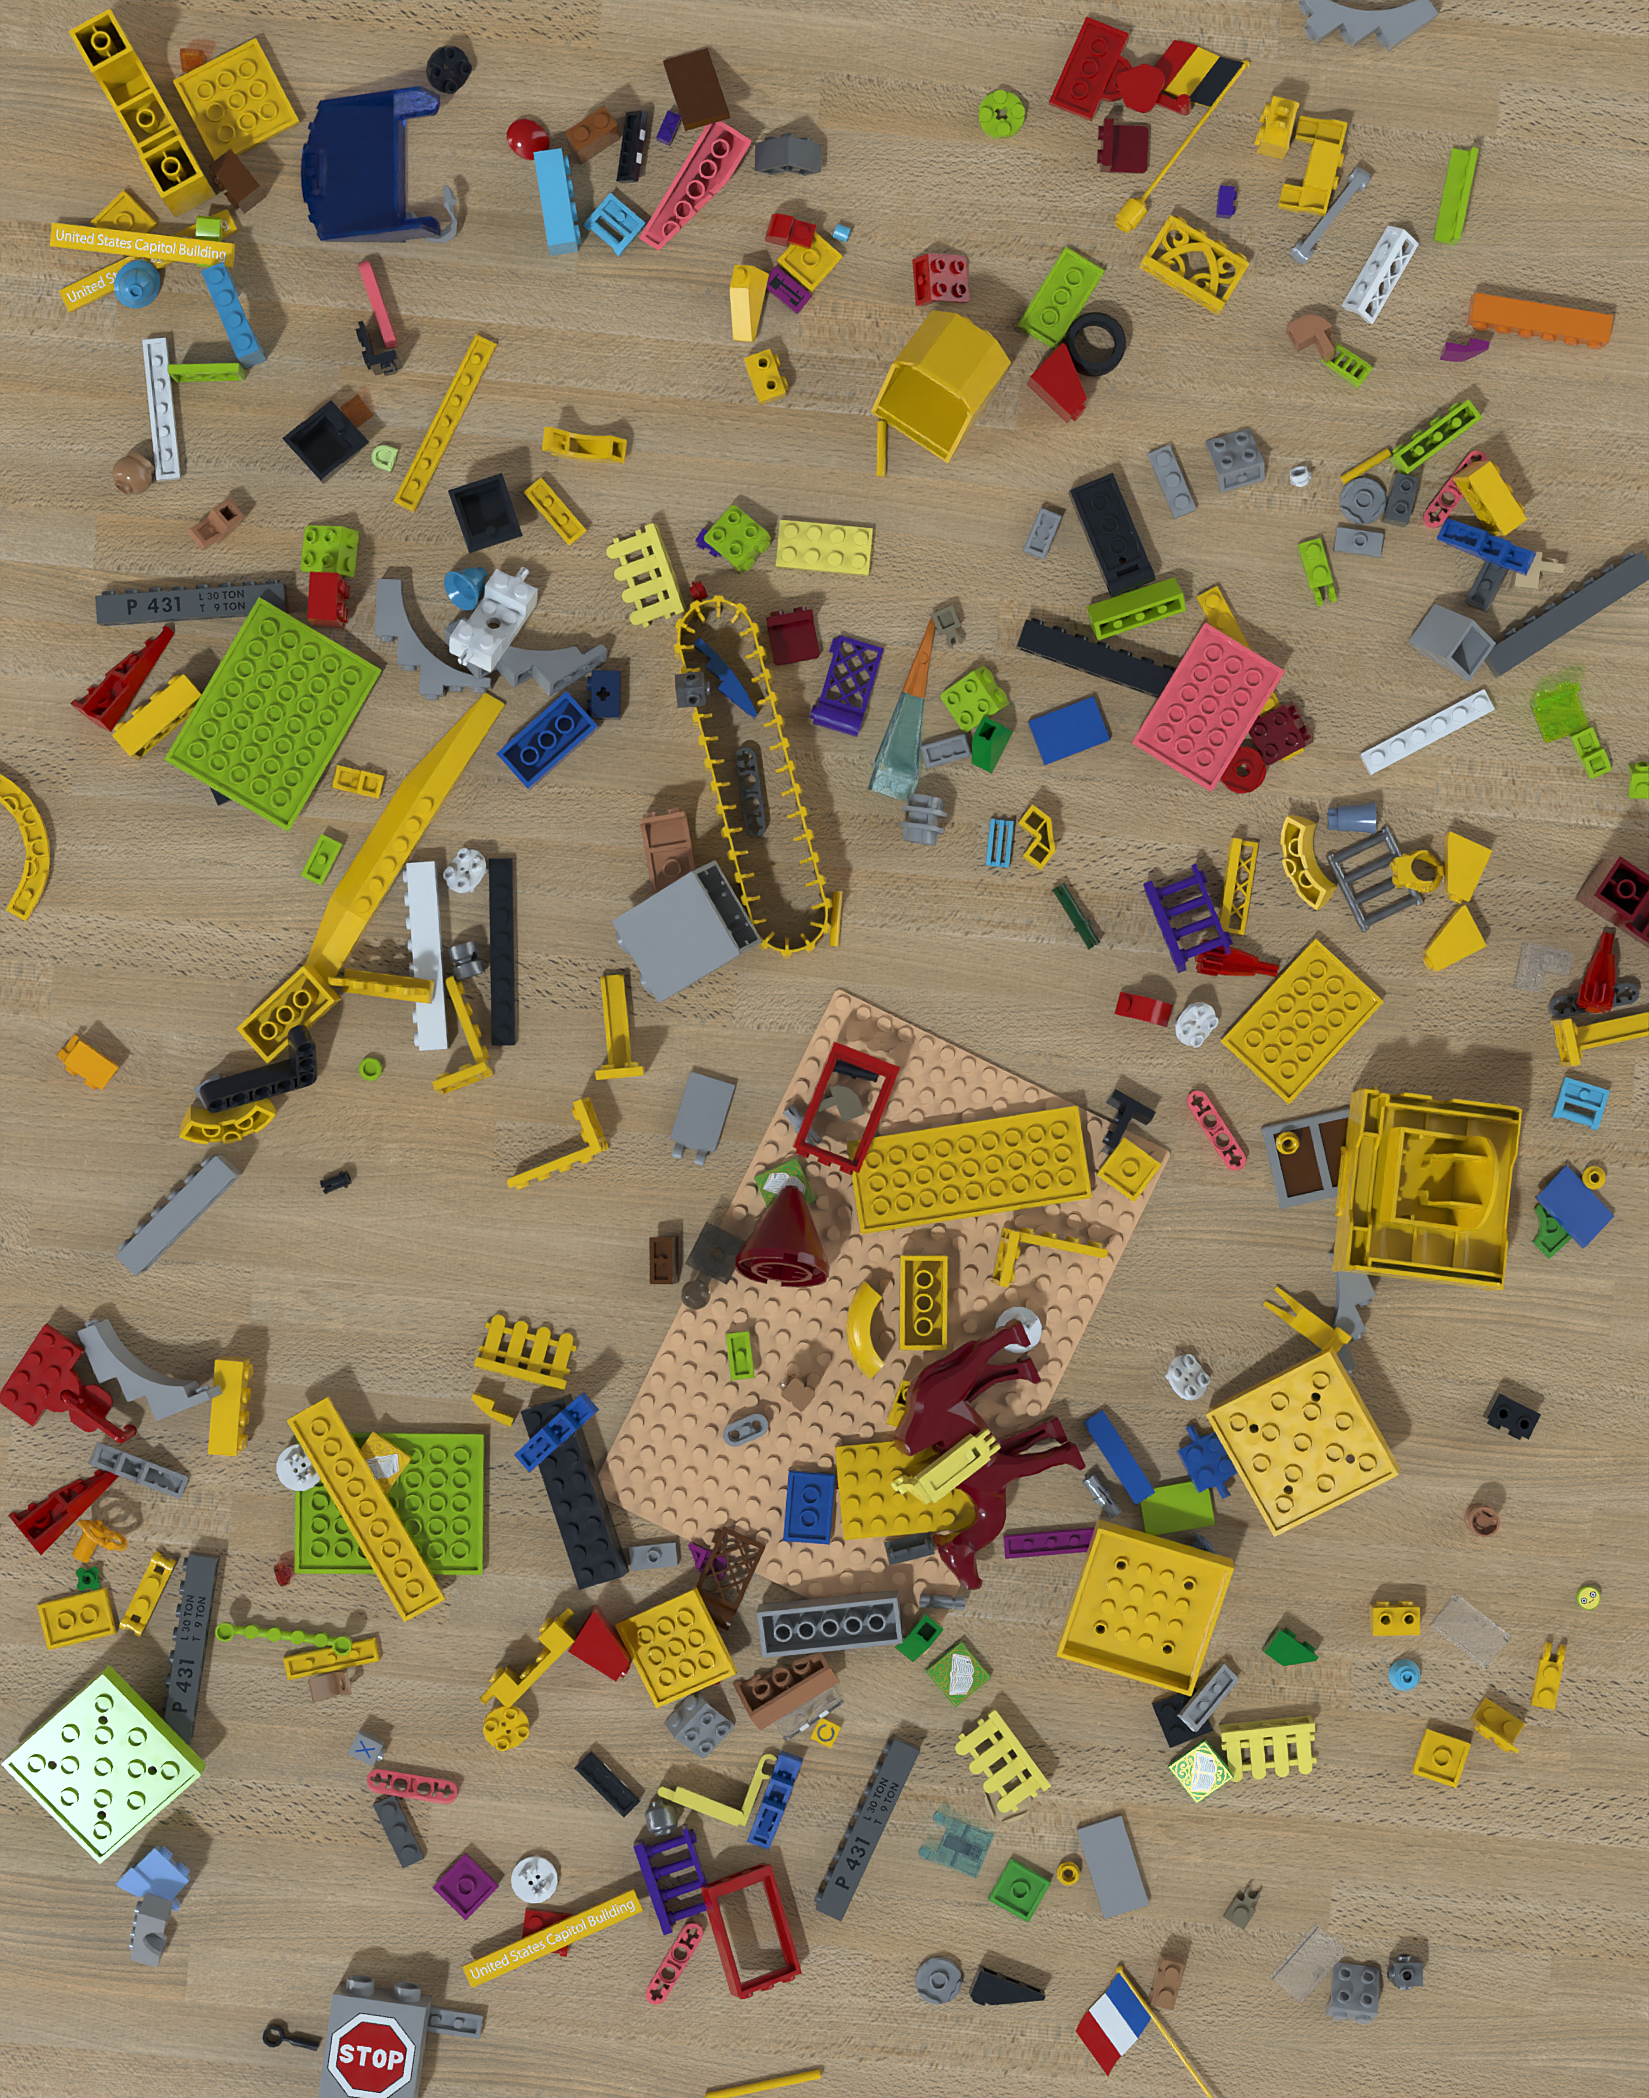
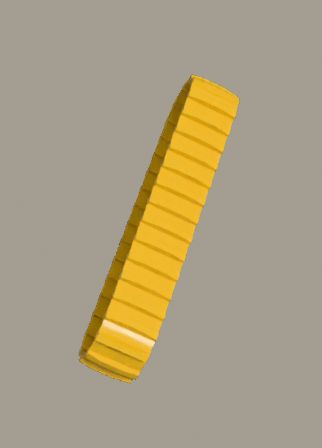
M714 595L713 599L703 602L696 600L690 604V610L683 619H677L674 625V630L678 635L677 643L673 646L675 658L682 660L683 664L679 669V674L701 672L700 668L686 669L683 655H687V652L695 650L694 645H681L683 633L695 636L696 631L687 626L695 616L702 623H705L706 620L701 612L717 609L716 618L720 619L721 609H725L735 613V616L730 621L732 625L741 618L746 622L749 628H747V631L740 632L739 636L740 638L753 637L756 651L746 655L745 658L746 661L759 660L762 674L751 678L752 684L765 682L768 696L763 700L757 701L758 706L771 705L774 719L763 724L764 729L777 728L780 742L777 745L770 746L769 750L770 752L783 750L786 762L785 766L775 769L776 774L789 773L792 788L781 792L782 797L794 795L798 811L787 815L788 820L800 818L804 834L793 838V841H806L810 857L800 860L799 864L812 863L816 880L805 883L806 888L818 886L823 902L811 906V909L824 908L825 912L824 925L813 921L810 923L811 926L821 930L811 943L803 933L800 935L806 946L789 950V938H786L785 950L773 947L768 944L775 935L772 931L765 940L761 938L763 943L759 944L758 948L762 951L771 949L781 953L782 959H790L792 954L802 951L811 954L816 951L815 943L821 935H828L832 926L827 922L828 910L833 907L832 900L825 898L823 887L827 884L826 877L819 875L817 864L821 862L820 855L812 850L811 842L815 839L813 830L806 827L805 819L809 817L808 809L800 804L799 797L803 794L802 786L794 781L793 774L797 771L796 763L790 761L787 752L791 749V744L788 738H783L781 729L784 728L785 722L783 716L776 713L775 707L779 704L778 695L770 690L769 684L773 681L772 672L764 667L763 662L767 658L766 649L763 646H759L757 641L761 636V630L757 623H752L747 614L748 607L743 603L736 605L724 600V597L720 595ZM694 707L695 712L690 717L693 726L700 728L701 735L698 736L697 743L699 749L706 751L707 758L703 761L704 770L712 774L713 781L709 783L710 793L717 795L719 804L715 806L716 816L723 818L725 827L721 829V835L724 840H729L731 850L727 852L728 861L735 863L737 873L733 875L734 884L741 885L743 896L739 898V902L743 908H747L749 919L755 928L759 924L766 923V918L753 921L749 908V903L760 900V896L747 898L742 882L753 878L754 873L741 875L737 863V858L748 855V850L735 852L731 836L743 832L742 827L729 829L725 813L737 809L736 804L722 806L719 791L730 787V782L716 783L713 768H716L718 765L725 764L724 759L710 760L707 749L708 745L719 741L718 736L704 737L701 723H704L705 720L713 718L712 713L703 715V713L698 714L697 707Z

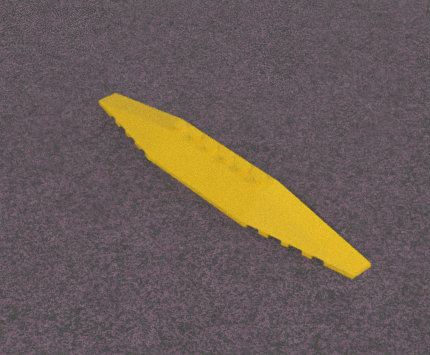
M484 693L404 778L330 897L305 965L311 964L327 983L328 977H337L382 905L385 896L505 707L504 703L488 693Z

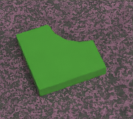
M1539 1203L1533 1208L1538 1216L1539 1229L1532 1242L1550 1259L1572 1237Z

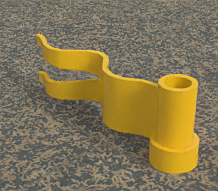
M1277 1286L1274 1290L1287 1302L1297 1316L1295 1317L1266 1301L1262 1304L1322 1350L1332 1345L1337 1354L1344 1344L1347 1345L1352 1338L1340 1327L1337 1326L1335 1329L1330 1327Z

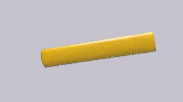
M877 421L876 477H886V421Z
M1386 448L1340 476L1342 483L1345 485L1391 457L1390 451Z
M833 891L832 928L830 930L829 946L839 947L843 894L841 891Z

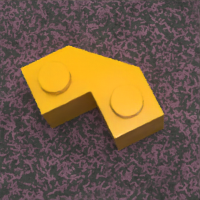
M1032 804L1017 823V826L1035 838L1021 858L1038 871H1041L1056 850L1051 818Z

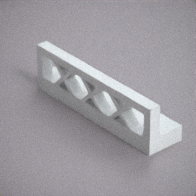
M1387 226L1341 306L1346 311L1359 314L1367 323L1373 324L1419 243L1404 229ZM1406 240L1409 246L1405 253H1402V246ZM1396 261V268L1390 274V266ZM1384 281V289L1379 294L1378 287ZM1372 302V310L1368 314L1365 310L1368 304Z

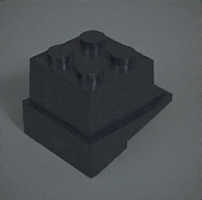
M332 400L282 438L323 484L370 443Z
M502 473L448 490L469 554L523 536Z

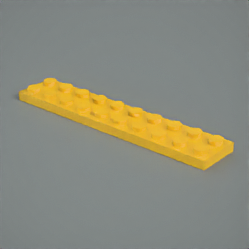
M327 1396L289 1417L286 1421L403 1622L446 1599L445 1595L330 1397Z

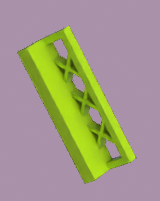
M1471 147L1469 151L1451 149L1433 242L1456 246L1461 239L1479 148Z

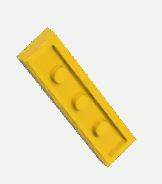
M376 1637L352 1642L351 1651L344 1656L337 1655L333 1650V1646L284 1656L283 1661L287 1680L380 1661Z

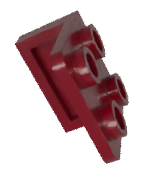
M1104 119L1102 126H1098L1097 140H1101V149H1097V164H1100V172L1144 174L1147 171L1148 128L1145 126L1113 125L1114 119Z
M807 606L794 608L792 613L784 614V611H775L770 613V617H766L775 665L781 666L819 658L820 651L812 609L807 610Z
M1292 701L1256 719L1248 732L1266 765H1272L1314 742L1310 727L1305 725L1301 718L1302 712L1300 708Z

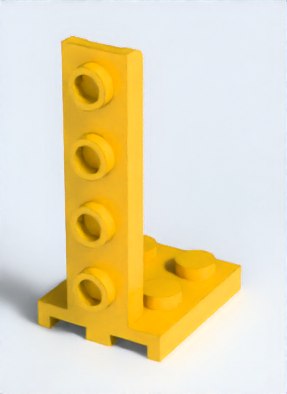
M624 974L600 976L608 1065H600V1070L595 1071L596 1080L644 1076V1066H639L638 1062H632Z
M454 976L446 979V985L477 1065L466 1064L459 1067V1072L450 1075L449 1072L438 1075L436 1077L437 1080L433 1081L432 1084L434 1090L441 1096L493 1076L491 1067L487 1062V1059L490 1058L486 1045L481 1046L479 1037H482L481 1031L477 1023L473 1025L470 1017L474 1015L469 1002L465 1003L462 994L466 993L461 980L456 981Z
M1649 1012L1579 1027L1576 1026L1575 1022H1572L1571 1018L1550 1021L1554 1028L1556 1037L1554 1042L1555 1047L1559 1051L1560 1066L1572 1067L1581 1065L1580 1059L1583 1058L1582 1050L1649 1036Z
M589 1097L572 1102L574 1105L572 1108L573 1116L576 1121L580 1120L583 1128L580 1130L581 1136L585 1143H589V1147L509 1178L507 1180L509 1188L516 1186L517 1190L530 1185L529 1180L537 1178L538 1182L552 1177L550 1174L552 1171L559 1169L560 1173L573 1168L572 1163L580 1161L581 1165L595 1160L593 1155L610 1149Z
M1002 1227L991 1282L1009 1288L1010 1283H1013L1015 1278L1014 1260H1018L1020 1254L1018 1241L1099 1258H1106L1109 1250L1102 1248L1103 1243L1089 1241L1088 1245L1081 1244L1079 1238L1066 1236V1240L1057 1239L1058 1234L1044 1231L1042 1236L1034 1234L1035 1230L1021 1227V1231Z

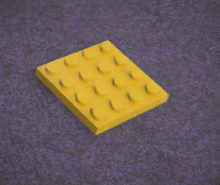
M256 38L173 80L214 161L229 149L238 156L300 124Z
M697 1587L615 1624L656 1709L729 1678L738 1672Z

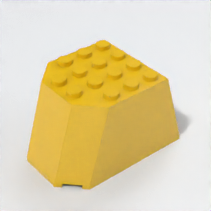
M932 310L892 363L870 413L886 421L887 424L948 464L997 391L1011 362L998 341L988 331L981 330L975 326L967 317L960 316L957 313Z

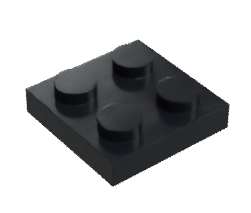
M1195 1687L1192 1696L1176 1693L1152 1703L1169 1748L1213 1731L1209 1719L1205 1721L1197 1732H1194L1178 1716L1180 1711L1197 1692Z

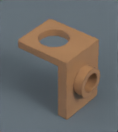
M333 1671L308 1679L313 1702L340 1694H352L347 1671Z

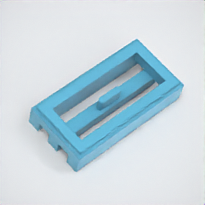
M990 819L985 866L1009 868L1014 821ZM999 825L996 861L993 862L991 861L994 827ZM1005 825L1008 826L1005 862L1003 863L1000 860Z

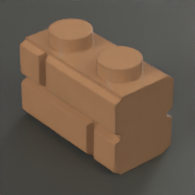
M787 1374L779 1384L781 1396L789 1403L792 1402V1405L800 1412L804 1411L815 1397V1389L807 1382L804 1383V1380L797 1374L792 1376Z
M1160 1953L1152 1982L1153 1988H1151L1148 1997L1151 2005L1174 2010L1185 1968L1182 1958Z

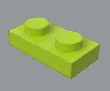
M321 834L300 876L323 886L343 844Z
M749 1331L726 1333L731 1381L755 1378Z

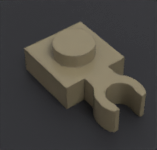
M952 604L930 613L938 635L946 633L948 647L953 648L951 644L953 637H957L959 643L963 644L962 637L955 630L961 627V624Z
M1250 1885L1244 1889L1243 1898L1240 1899L1235 1896L1223 1914L1225 1919L1243 1930L1256 1912V1909L1251 1906L1252 1903L1260 1898L1259 1891L1253 1897L1248 1896L1251 1890Z

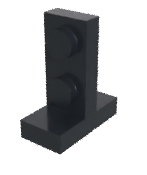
M1117 1089L1110 1094L1106 1101L1107 1104L1119 1110L1112 1121L1115 1124L1113 1130H1108L1102 1140L1105 1145L1101 1151L1108 1155L1116 1149L1132 1118L1147 1126L1156 1113Z

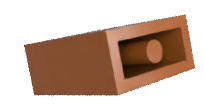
M605 106L565 131L568 146L581 165L620 140L618 125Z

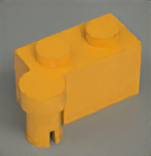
M74 1033L64 1048L61 1047L56 1056L66 1065L64 1069L75 1077L79 1074L85 1078L84 1083L93 1090L97 1088L103 1090L119 1068V1065L86 1043L82 1038L76 1044L79 1036Z

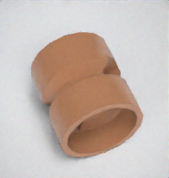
M1476 1503L1469 1506L1466 1510L1464 1523L1476 1535L1490 1537L1499 1530L1500 1517L1489 1506Z

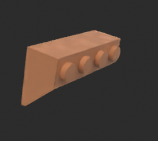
M818 1652L793 1661V1665L784 1668L779 1666L774 1668L771 1673L763 1676L757 1674L752 1676L749 1681L743 1683L738 1681L733 1683L750 1719L761 1731L840 1681L823 1653Z

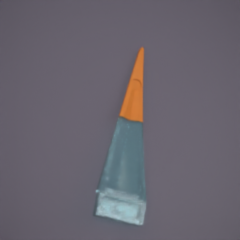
M930 618L872 766L874 769L868 786L869 791L908 803L909 796L915 793L918 783L923 706L935 630L932 618Z

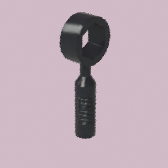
M277 2024L269 2025L265 2029L262 2038L267 2046L274 2048L279 2046L282 2041L313 2051H317L319 2046L317 2041L297 2036L286 2037L283 2028ZM270 2029L279 2031L280 2039L277 2042L268 2040L267 2032Z

